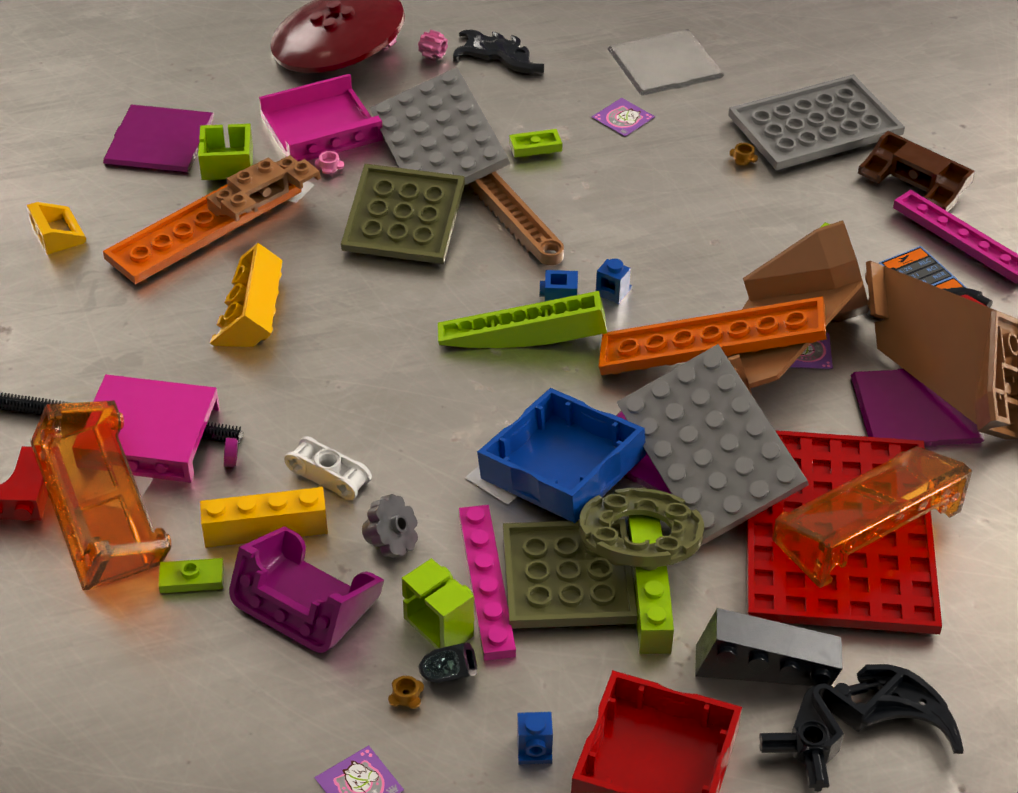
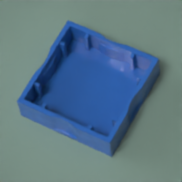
M550 388L525 409L524 413L514 423L501 430L477 451L481 479L576 523L580 519L582 508L588 501L598 495L603 497L646 456V451L643 447L646 443L645 428L611 413L596 410L583 401Z

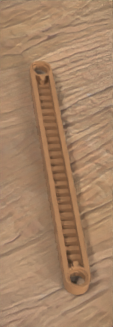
M496 171L469 183L470 190L473 189L474 194L479 195L480 201L484 200L485 206H489L490 212L494 211L495 217H499L500 223H504L505 228L510 229L511 235L515 234L516 240H520L521 246H525L527 252H531L545 265H557L562 262L564 257L563 243ZM554 250L556 253L548 254L545 251Z

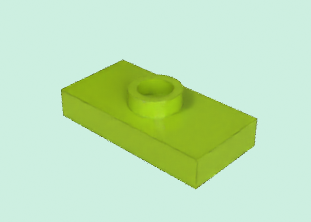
M223 558L160 562V593L223 589Z

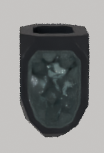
M470 643L435 649L426 654L418 666L420 674L426 680L435 683L477 675V661L474 649Z

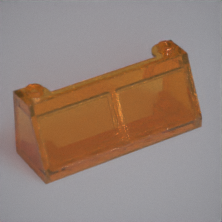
M115 400L46 404L30 441L83 591L160 565V562L165 560L168 552L171 550L170 535L163 528H156L154 530L119 440L118 435L124 427V417L119 412Z
M916 446L906 452H900L895 458L793 511L782 513L775 520L772 540L819 588H822L832 582L833 578L830 572L837 564L841 568L846 566L848 555L933 509H936L940 514L945 513L949 518L960 513L972 470L963 462Z

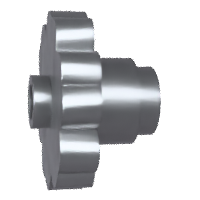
M394 494L382 496L380 500L373 501L367 512L368 519L362 525V535L366 542L373 544L375 547L380 546L383 556L391 558L401 557L406 552L412 551L418 540V535L414 530L418 522L412 507L405 506L403 497Z

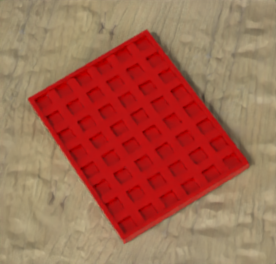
M775 430L808 480L809 485L747 520V615L780 623L940 635L942 619L924 440Z

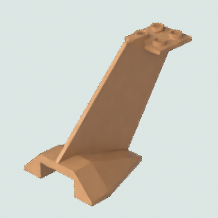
M843 220L815 229L743 278L749 297L743 309L823 296L826 326L830 322L844 321L866 314L869 311L868 299L859 265ZM811 343L764 349L758 352L733 354L727 356V358L751 393V388L779 380Z
M867 261L865 280L869 291L868 308L871 315L884 319L874 322L877 349L977 425L978 432L1005 440L1018 439V319L873 261Z

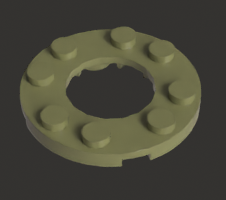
M623 488L614 490V494L607 495L605 498L598 495L585 504L580 513L579 533L582 541L590 550L607 559L612 565H628L641 567L644 570H655L658 567L679 563L693 556L703 542L704 521L697 509H689L685 505V500L678 496L654 489ZM647 515L665 522L671 529V534L657 538L656 543L649 544V540L643 543H633L626 536H624V539L618 537L617 530L611 528L614 521L625 516Z

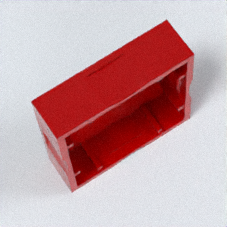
M612 670L598 707L596 725L586 739L572 776L571 793H719L739 730L742 707L698 694L678 692L666 688L659 683Z

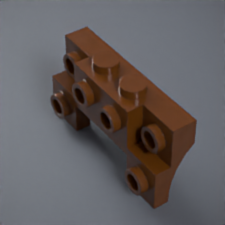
M887 131L879 138L870 155L858 168V174L878 184L890 174L928 192L924 198L947 212L958 203L959 195L972 184L975 173L974 170L890 131Z

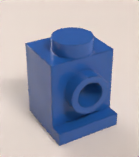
M606 259L597 270L596 291H599L600 297L620 304L632 289V285H630L631 268L623 265L620 259ZM610 285L615 286V290H612L608 287Z
M546 270L545 281H540L539 297H545V301L577 295L578 271Z
M517 713L518 765L552 764V713Z

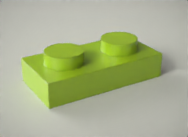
M557 129L509 135V145L514 158L562 151L563 143Z

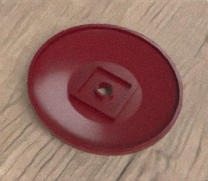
M313 0L291 13L280 23L271 38V52L279 65L295 72L320 73L345 68L373 56L392 42L403 27L405 20L404 9L399 0Z

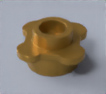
M739 143L735 146V149L730 150L729 155L734 157L737 165H748L750 162L755 163L758 161V156L754 154L755 149L749 143Z
M407 675L392 681L393 692L388 697L390 705L408 706L411 709L420 706L421 700L419 696L420 692L424 690V684L421 681Z

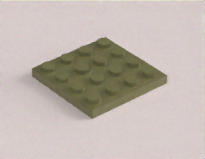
M364 164L341 241L342 251L444 264L465 185V176Z
M625 519L614 521L611 528L617 530L618 537L624 539V536L627 537ZM571 521L503 523L509 625H512V629L637 624L638 615L631 566L612 565L607 559L590 550L580 537L579 521L576 523Z

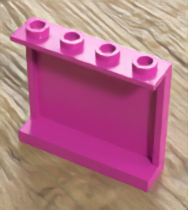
M350 74L259 97L262 119L286 157L290 155L298 162L303 159L307 161L317 159L325 151L339 153L383 141V135L380 130L382 128V120L379 116L371 117L352 89Z
M105 374L72 447L77 469L191 483L194 477L192 461L212 410L219 411L220 408L217 388Z

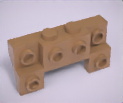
M289 155L274 162L268 157L228 177L227 187L206 197L208 210L216 216L227 215L237 222L240 220L239 215L245 212H257L258 207L288 193V183L302 189L303 183L313 177L316 180L321 179L320 171L305 159L298 162Z

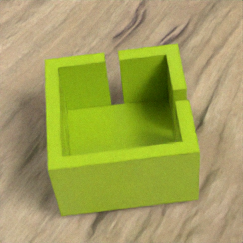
M250 123L228 124L230 147L228 148L225 146L223 125H200L198 159L201 180L216 181L227 179L253 165V142Z
M431 558L402 577V596L405 598L403 600L404 619L436 649L462 644L474 637V595L466 585H461L453 579L451 572L446 567H441Z

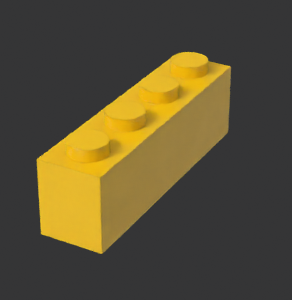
M259 243L243 254L239 260L232 280L234 287L226 296L224 302L228 305V308L224 315L219 316L216 324L220 327V331L217 335H212L210 344L213 346L253 347L261 340H266L273 331L272 322L276 312L275 304L279 294L278 285L282 276L281 267L283 260Z
M323 485L309 489L200 501L201 525L205 548L249 543L284 526L297 532L301 537L328 534Z

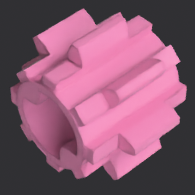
M434 30L424 32L418 42V51L425 58L436 61V58L441 59L446 54L448 40L441 32Z

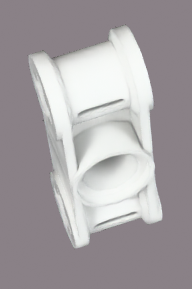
M304 436L299 441V446L284 457L285 464L292 472L302 475L320 486L323 485V487L346 500L355 499L358 494L357 491L361 486L368 484L372 479L370 470L364 464L344 456L309 436Z

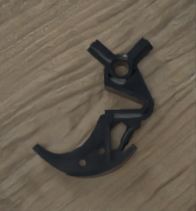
M866 664L857 673L859 684L848 686L845 683H838L833 687L824 683L811 687L804 695L792 733L759 734V749L762 753H793L794 758L805 764L809 788H814L816 792L830 786L826 764L840 751L844 736L843 731L831 713L858 732L865 725L869 726L894 718L922 720L938 727L945 734L951 744L953 754H963L964 751L956 721L941 695L912 671L889 664ZM875 688L879 690L866 704H858L852 701L851 696L867 693Z

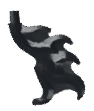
M472 29L459 32V37L466 36L468 41L464 46L455 49L453 53L454 62H458L459 57L462 55H471L485 60L498 59L508 68L521 73H544V64L529 61L530 52L527 47H521V40L517 36L511 35V40H507L503 35L494 31L492 32V37Z

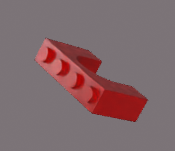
M21 447L13 474L8 480L0 484V520L42 521L56 471L52 447Z

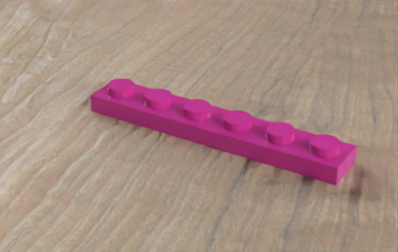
M912 190L894 200L893 208L1018 284L1017 253Z
M489 505L459 508V520L470 584L474 595V607L484 661L514 658L516 657V647L512 625H509V610Z

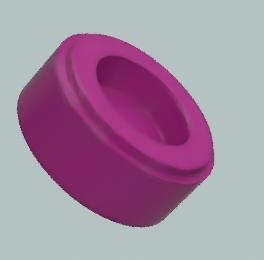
M226 438L224 467L234 468L236 466L238 453L237 438Z

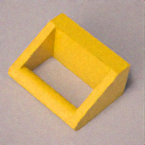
M41 202L27 205L31 225L47 255L86 242V237L69 207ZM64 219L70 231L51 229L48 223Z

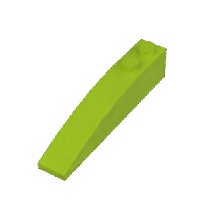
M599 291L438 322L439 345L466 348L530 347L607 333L605 312Z
M647 515L627 516L630 542L643 543L649 540V544L656 543V539L663 536L658 518ZM631 566L638 615L636 625L639 654H671L674 624L667 566H661L655 570H644L641 567Z

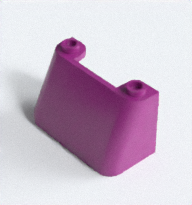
M285 526L240 546L229 587V595L233 604L240 610L318 653H324L333 648L374 604L382 591L384 579L366 571L357 574L353 578L351 586L305 562V541L297 532Z

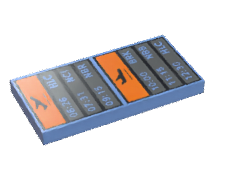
M922 246L879 262L880 265L888 268L894 267L898 272L944 290L957 287L967 288Z

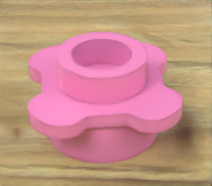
M325 151L319 155V159L315 160V166L320 167L322 173L331 174L336 172L337 169L344 168V162L339 161L338 153Z

